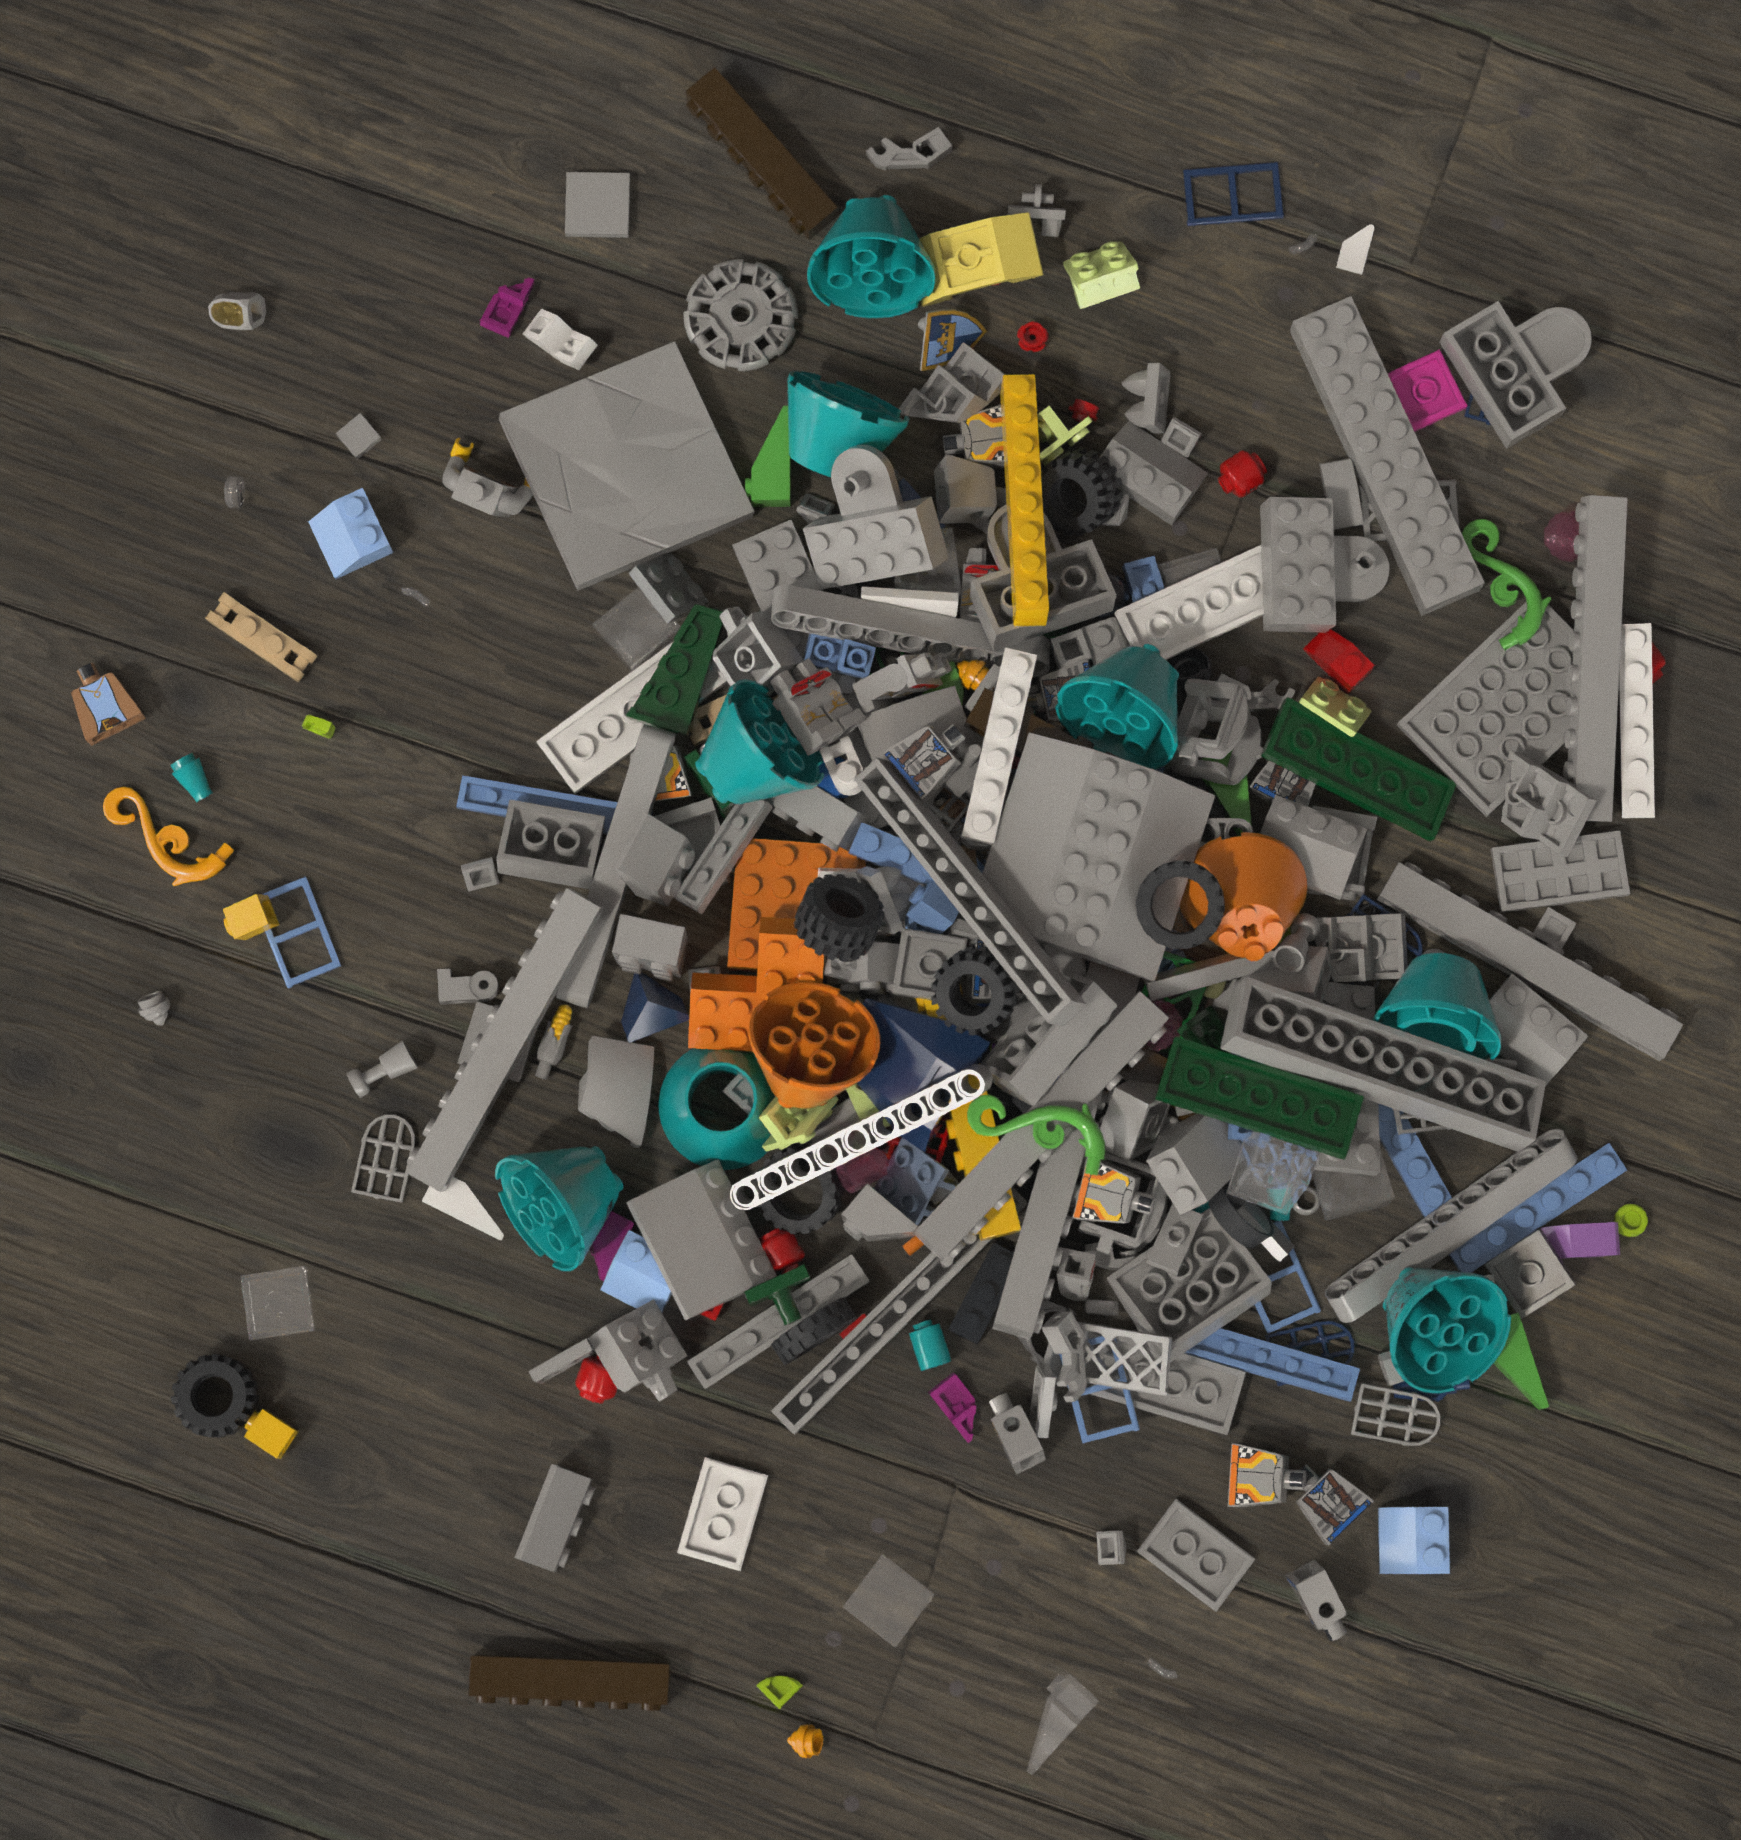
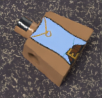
M94 663L84 665L77 670L83 686L73 690L71 694L84 738L91 746L146 719L144 713L112 672L100 676Z

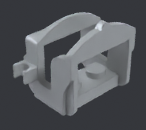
M1187 679L1184 685L1187 697L1177 722L1178 745L1175 754L1169 761L1172 771L1185 777L1206 779L1219 784L1236 785L1250 772L1257 759L1262 758V732L1258 718L1251 716L1241 685ZM1210 697L1230 699V701H1214ZM1207 721L1221 722L1216 740L1198 738L1201 729L1206 727ZM1233 749L1227 767L1218 762L1198 760L1199 757L1223 759Z
M1105 1151L1104 1160L1150 1180L1146 1193L1155 1195L1153 1210L1150 1215L1139 1212L1131 1237L1094 1224L1095 1221L1081 1220L1078 1232L1098 1238L1099 1242L1096 1250L1105 1254H1109L1112 1244L1130 1251L1139 1250L1140 1252L1153 1240L1166 1219L1168 1195L1149 1165L1135 1160L1127 1162Z

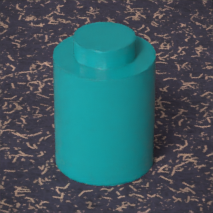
M927 1320L913 1325L914 1332L909 1333V1337L921 1371L952 1361L940 1324L933 1325L932 1320Z

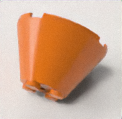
M1249 832L1241 833L1239 837L1224 840L1221 837L1216 838L1197 850L1193 863L1205 867L1213 874L1224 894L1225 910L1221 924L1209 940L1236 957L1246 958L1249 961L1262 959L1264 954L1277 946L1304 905L1307 895V877L1300 858L1288 845L1280 840L1264 834ZM1188 878L1179 907L1186 921L1194 929L1203 922L1207 914L1208 900L1202 887L1197 882Z
M813 982L783 985L767 993L764 1000L752 1012L748 1028L749 1041L764 1076L782 1107L808 1109L823 1106L828 1100L863 1079L871 1071L877 1060L880 1050V1035L875 1020L863 1004L858 1000L854 1003L847 997L839 994L840 989Z

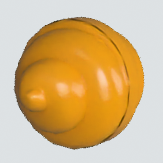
M974 659L970 662L964 660L957 663L962 686L967 690L970 688L976 690L990 670L985 667L986 663L984 661Z
M804 1724L794 1731L787 1741L799 1756L811 1758L813 1755L817 1756L820 1754L823 1747V1734L820 1729H816L813 1725Z

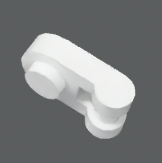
M849 735L840 738L839 743L829 747L827 745L819 750L838 792L851 796L862 791L854 779L863 771V768ZM846 754L848 760L836 765L834 758Z

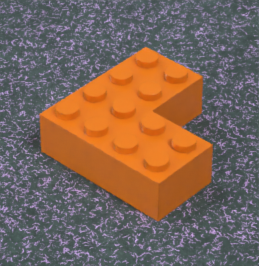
M752 838L735 864L728 970L757 973L760 918L795 919L796 912L808 885L813 883L814 879L818 876V868L862 869L866 866L867 861L850 855L849 851L841 847L836 852L822 843Z
M760 918L757 976L692 972L688 1048L753 1052L749 1041V1022L754 1008L764 1000L767 993L791 983L813 982L823 984L824 955L821 954L819 956L814 953V949H808L804 945L805 940L799 939L796 934L798 930L794 927L795 919Z

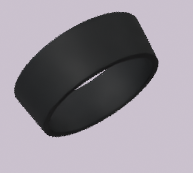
M1228 1181L1209 1200V1207L1215 1219L1241 1245L1254 1248L1274 1234L1272 1222L1265 1210L1251 1194L1238 1184ZM1250 1198L1266 1215L1271 1227L1270 1233L1267 1234L1257 1230L1237 1212Z

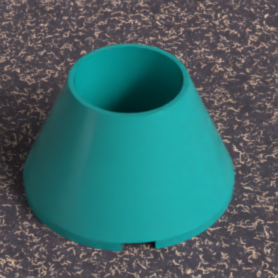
M796 370L789 373L787 378L789 456L797 463L817 473L831 477L832 466L836 458L847 449L856 445H869L883 452L909 423L910 419L908 416H905L904 420L899 417L900 409L859 388L838 380L836 384L821 381V375Z
M1429 953L1413 959L1372 1018V1021L1484 1060L1490 1058L1493 1061L1501 1049V1034L1479 969L1469 960L1452 954Z
M693 1048L683 1054L673 1064L663 1081L659 1095L660 1121L673 1147L692 1163L703 1166L719 1160L724 1170L739 1169L758 1161L767 1153L762 1145L771 1135L758 1117L775 1098V1095L764 1076L754 1052ZM726 1073L737 1076L739 1074L749 1083L753 1090L754 1102L748 1118L738 1127L728 1131H713L703 1127L695 1120L691 1109L692 1097L696 1088L702 1081L712 1075Z

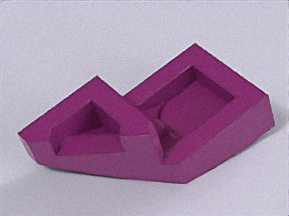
M527 278L524 279L523 283L510 287L506 285L498 287V293L493 295L480 319V326L509 338L531 293L534 279Z
M612 1211L590 1248L591 1255L594 1256L599 1271V1279L602 1281L605 1280L612 1261L629 1230L632 1231L634 1222Z
M953 1372L928 1393L966 1442L969 1443L973 1438L972 1429L977 1406L975 1405V1398Z

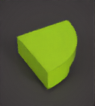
M306 715L302 724L303 729L328 739L332 738L336 729L332 722L311 715Z
M779 1675L768 1677L756 1686L780 1709L803 1685L791 1677Z

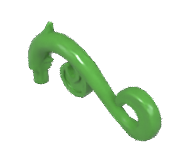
M1476 519L1463 529L1462 535L1474 560L1501 573V575L1493 580L1490 586L1494 602L1500 607H1509L1515 604L1518 600L1519 592L1517 590H1507L1512 584L1518 586L1526 597L1527 612L1524 619L1521 615L1518 616L1517 626L1511 629L1512 632L1498 640L1503 650L1506 651L1518 643L1521 646L1535 635L1540 627L1545 610L1551 601V597L1548 596L1542 600L1539 589L1527 574L1517 567L1485 555L1473 547L1472 539L1476 535L1484 534L1489 538L1486 550L1487 552H1492L1497 547L1500 532L1492 521Z
M989 1094L981 1095L975 1098L969 1105L967 1111L968 1123L977 1134L999 1136L1033 1124L1032 1136L1035 1142L1046 1149L1057 1148L1063 1143L1065 1135L1060 1125H1056L1053 1131H1048L1046 1125L1049 1121L1059 1120L1075 1126L1084 1137V1139H1079V1143L1086 1149L1085 1157H1088L1085 1173L1098 1176L1100 1162L1105 1158V1141L1103 1133L1092 1117L1087 1104H1083L1082 1111L1068 1106L1056 1105L1036 1108L996 1127L984 1125L981 1122V1115L986 1109H994L998 1113L999 1119H1003L1006 1116L1005 1107L997 1097Z

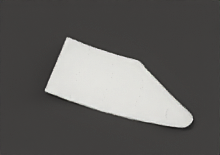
M1373 225L1366 226L1343 241L1336 268L1358 274L1363 273L1374 232Z

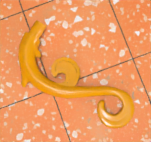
M115 788L104 799V814L110 822L116 825L130 824L135 820V814L122 815L118 810V805L123 799L134 801L139 811L147 847L156 863L169 875L176 877L172 883L173 886L207 880L215 876L226 866L224 862L234 852V849L224 842L215 854L211 853L207 858L197 857L196 861L199 862L197 864L180 863L170 857L165 850V845L168 842L173 843V848L171 849L173 854L185 852L189 847L190 838L184 829L179 826L168 825L156 834L144 799L132 788Z

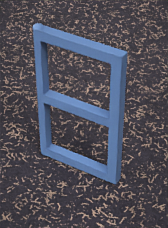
M307 877L262 894L268 895L269 899L303 886L316 921L274 937L272 929L265 931L287 988H292L296 984L341 967ZM319 928L332 962L290 978L277 944Z
M1279 1220L1275 1221L1274 1224L1289 1239L1282 1222ZM1294 1248L1288 1253L1293 1265L1268 1277L1271 1281H1275L1296 1271L1312 1307L1271 1325L1262 1303L1259 1301L1255 1304V1307L1267 1334L1311 1314L1321 1312V1308Z
M1099 1336L1088 1339V1342L1092 1346L1102 1343L1105 1338ZM1112 1350L1113 1356H1114V1359H1115V1363H1116V1362L1119 1360V1358H1118V1356L1115 1354V1352ZM1059 1354L1060 1360H1061V1364H1062V1355ZM1121 1365L1117 1369L1120 1379L1116 1381L1127 1382L1124 1367ZM1103 1385L1087 1387L1081 1396L1114 1387ZM1122 1389L1131 1424L1087 1435L1078 1400L1072 1402L1082 1444L1129 1431L1140 1430L1130 1390Z

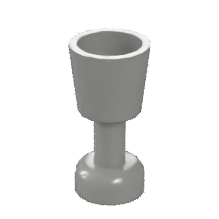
M1306 913L1298 914L1290 925L1291 934L1274 951L1273 962L1281 971L1296 973L1303 968L1309 948L1308 942L1313 941L1320 931V924L1314 916Z
M403 1040L379 1056L380 1064L364 1073L359 1069H352L346 1073L359 1098L369 1093L370 1083L385 1075L393 1079L418 1069L410 1050Z

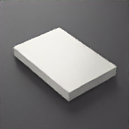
M863 586L860 599L956 618L959 593Z
M705 1457L677 1553L741 1571L768 1475Z

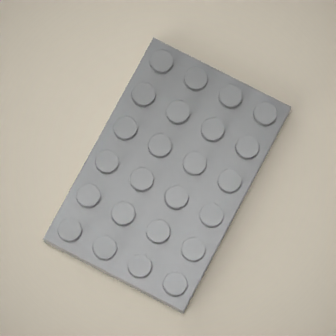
M1525 602L1397 723V726L1450 780L1456 783V787L1485 817L1505 800V782H1510L1512 762L1508 760L1510 751H1515L1542 765L1565 743L1566 730L1570 729V716H1567L1566 703L1568 697H1571L1572 684L1568 682V669L1570 664H1573V651H1570L1569 639L1574 630L1549 605L1545 610L1542 622L1535 635L1521 646L1518 643L1504 651L1498 640L1512 632L1511 629L1517 626L1518 616L1521 615L1524 619L1527 612V602Z

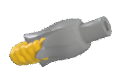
M560 1005L552 1021H548L546 1032L537 1051V1059L540 1062L535 1076L547 1080L552 1065H557L563 1056L566 1041L572 1025H570L572 1009L568 1005Z

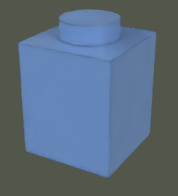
M932 879L924 887L918 885L909 897V901L912 904L906 915L930 933L942 934L954 923L959 911Z

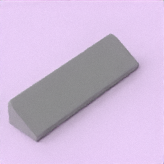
M1272 949L1264 954L1263 958L1258 961H1249L1246 958L1236 957L1229 953L1158 972L1155 982L1144 979L1150 1000L1154 1001L1275 968L1276 965L1273 962L1274 950Z

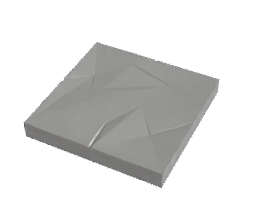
M675 341L499 414V422L577 591L753 517L754 510Z

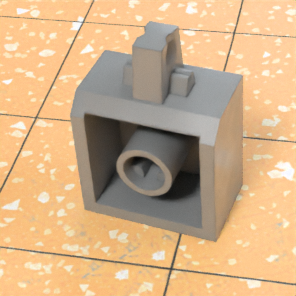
M739 607L727 608L720 615L728 632V637L713 651V660L730 686L741 679H749L767 687L769 691L766 694L770 696L775 691L770 684L775 676L785 670H788L792 675V670L804 661L783 628L772 623L771 610L755 612L750 616H746Z
M874 941L865 956L861 955L857 960L849 958L848 962H841L836 958L835 960H830L824 955L823 971L824 975H827V985L840 987V992L858 993L859 989L865 990V995L872 996L885 995V990L888 993H892L900 944Z
M654 1300L605 1325L588 1338L617 1389L627 1392L643 1383L647 1388H650L658 1401L669 1397L677 1391V1387L671 1377L670 1367L677 1364L687 1355Z

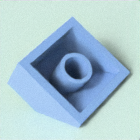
M363 488L333 501L308 521L335 580L393 553Z
M629 1230L612 1261L601 1291L636 1309L654 1300L661 1313H663L672 1293L644 1237Z
M1448 1507L1378 1508L1379 1574H1450Z

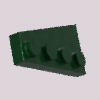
M698 604L693 606L675 635L672 645L657 664L658 667L649 682H646L641 690V695L626 714L627 719L684 736L689 735L713 661V651L717 648L724 627L720 615L723 613L722 611Z

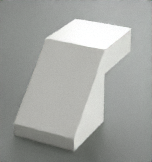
M543 309L538 312L523 332L526 338L557 360L577 370H580L597 347V344L590 337L573 331L559 316Z

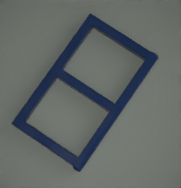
M1278 162L1183 170L1187 226L1284 218ZM1272 171L1276 212L1239 215L1235 174ZM1228 174L1232 215L1194 219L1191 177Z

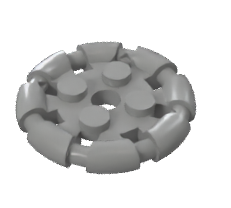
M734 259L713 266L714 270L706 275L702 274L695 281L686 298L688 308L687 311H684V326L690 342L697 345L699 348L698 353L704 359L723 369H726L727 366L738 368V371H751L768 365L770 359L776 355L780 357L785 352L796 332V329L793 327L795 319H798V306L791 287H786L782 281L784 277L776 270L757 261L756 264L744 262V259ZM742 275L753 276L752 285L740 283ZM722 280L726 285L716 291L713 285ZM773 289L777 295L769 300L765 291ZM701 305H710L709 314L700 313ZM737 307H745L749 310L750 316L746 321H735L732 318L733 310ZM773 315L782 317L781 325L772 324ZM712 329L717 337L709 342L705 334ZM765 337L769 345L760 350L755 343ZM729 346L741 348L740 356L728 354Z

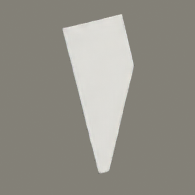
M453 1177L446 1191L439 1192L429 1186L422 1202L502 1241L504 1234L465 1182Z

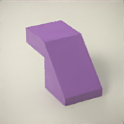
M1618 1222L1541 1227L1561 1259L1620 1255Z

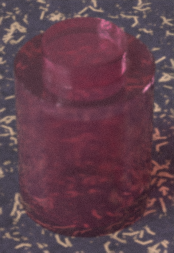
M873 1148L837 1166L836 1171L843 1187L849 1193H855L867 1184L869 1185L886 1176L889 1162L882 1150Z

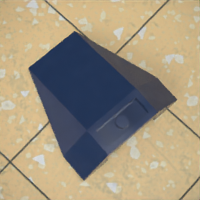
M867 998L863 1005L870 1012L878 1027L880 1050L871 1071L857 1084L880 1111L969 1066L979 1064L992 1042L980 1034L969 1035L968 1030L962 1034L956 1032V1025L953 1024L951 1027H948L944 1024L946 1019ZM940 1088L939 1095L942 1101L951 1103L952 1097L949 1091ZM912 1102L911 1110L913 1114L917 1117H922V1107ZM943 1115L900 1136L923 1152H926L943 1125L939 1122ZM884 1116V1118L894 1129L895 1125L893 1120L889 1117Z

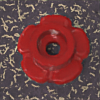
M1028 322L1021 326L1017 333V337L1020 340L1019 346L1024 351H1041L1044 349L1045 342L1048 341L1049 337L1047 330L1038 322ZM1030 335H1035V340H1031Z
M1075 399L1073 406L1068 408L1070 412H1073L1071 418L1079 423L1088 416L1092 421H1097L1098 419L1096 415L1099 408L1089 402Z

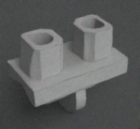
M1035 184V193L1022 192V202H1033L1034 206L1008 205V215L1029 212L1031 218L1042 219L1041 236L1058 237L1061 222L1065 220L1066 210L1065 208L1040 207L1041 203L1053 204L1054 194L1041 193L1042 184Z

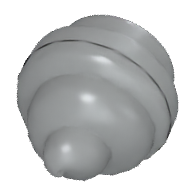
M155 991L140 998L137 1001L140 1006L138 1009L140 1016L144 1017L147 1021H153L156 1025H164L168 1016L167 1011L170 1008L168 997L163 996L162 991Z

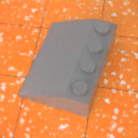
M719 1160L696 1168L627 1202L685 1321L743 1295L744 1291L777 1276L745 1211L735 1207L731 1202L730 1190L732 1185Z
M1210 1208L1201 1213L1203 1214V1219L1178 1275L1147 1263L1148 1256L1153 1248L1151 1247L1107 1277V1281L1139 1332L1172 1337L1170 1362L1271 1293L1272 1281L1246 1247L1234 1240L1221 1227ZM1152 1341L1147 1343L1157 1358L1162 1355L1163 1343Z

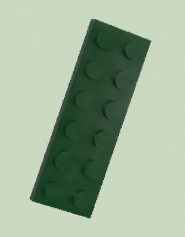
M1289 697L1282 702L1261 754V757L1429 842L1436 838L1456 787L1454 781L1358 732L1354 737L1349 736Z
M1177 1036L1174 1037L1155 1100L1345 1160L1364 1099L1362 1095Z

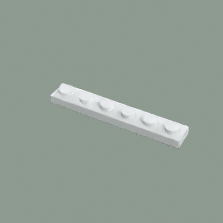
M1652 623L1621 624L1619 681L1622 818H1655Z
M1005 647L961 835L963 839L988 845L994 844L1037 655Z

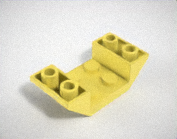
M1029 212L990 217L930 233L920 238L935 268V286L929 297L925 296L920 300L922 307L951 300L953 295L1006 281L1016 283L1044 275Z

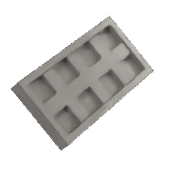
M1620 831L1578 836L1568 857L1558 855L1541 841L1491 848L1500 913L1630 895Z

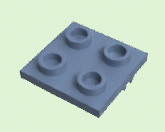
M902 1138L876 1183L874 1190L918 1226L924 1215L929 1216L936 1209L928 1205L937 1187L953 1191L959 1183L946 1178L949 1170L928 1153L923 1152Z

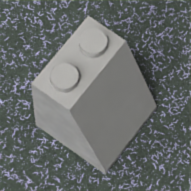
M1197 1113L1161 1131L1146 1161L1175 1208L1182 1215L1208 1202L1249 1161V1158L1239 1140H1228L1227 1122Z

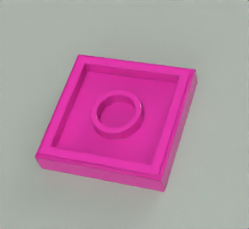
M1440 350L1387 373L1414 432L1467 408V404Z

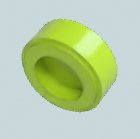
M1627 1204L1616 1211L1613 1222H1618V1231L1621 1235L1635 1237L1646 1229L1648 1217L1640 1206Z

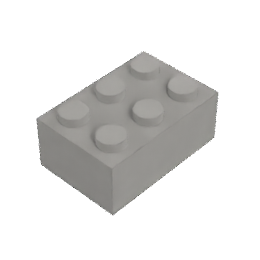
M620 914L612 954L617 964L622 967V971L641 974L642 970L652 971L655 978L672 981L673 976L681 978L689 938L685 927Z

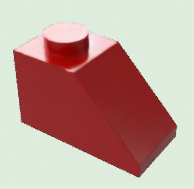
M1331 629L1326 633L1319 632L1303 648L1347 694L1362 682L1375 666L1352 642Z

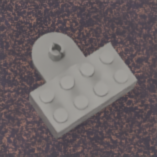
M1499 301L1444 332L1439 343L1503 445L1508 449L1562 416L1566 407L1554 390L1551 382L1582 363L1591 347V331L1587 322L1580 314L1564 307L1546 309L1515 327Z
M856 445L847 449L836 458L832 466L831 480L841 513L819 517L803 528L820 589L933 570L949 558L932 497L903 501L893 466L880 450L869 445Z
M1269 497L1260 505L1264 607L1263 631L1326 633L1336 625V601H1365L1375 596L1384 588L1389 577V562L1385 552L1376 542L1366 537L1334 536L1333 498Z
M1007 505L1001 507L993 514L988 525L987 542L999 571L973 579L970 589L971 601L993 651L1113 611L1116 593L1092 539L1062 549L1048 517L1043 513L1049 600L1046 626H1013Z
M1063 967L1059 970L1087 1004L1065 1026L1047 1023L1024 994L1023 998L1018 1000L1017 1005L1013 1007L1014 1011L1009 1017L990 1032L983 1034L990 1042L996 1045L980 1065L989 1069L993 1078L992 1081L1002 1091L1032 1106H1035L1038 1101L1046 1096L1049 1087L1059 1076L1066 1072L1069 1063L1079 1051L1089 1044L1090 1038L1100 1026L1109 1020L1111 1013L1118 1006L1093 980Z

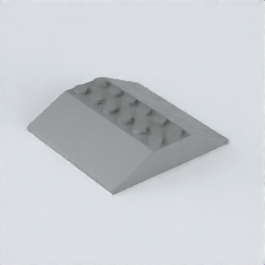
M1029 733L998 824L995 841L991 846L982 874L1037 943L1155 982L1166 946L1156 943L1142 929L1143 927L1138 921L1136 910L1138 890L1146 876L1155 868L1172 861L1194 862L1215 795L1130 761L1094 749ZM1175 877L1166 880L1158 887L1153 897L1155 917L1163 927L1170 931L1172 930L1188 878Z

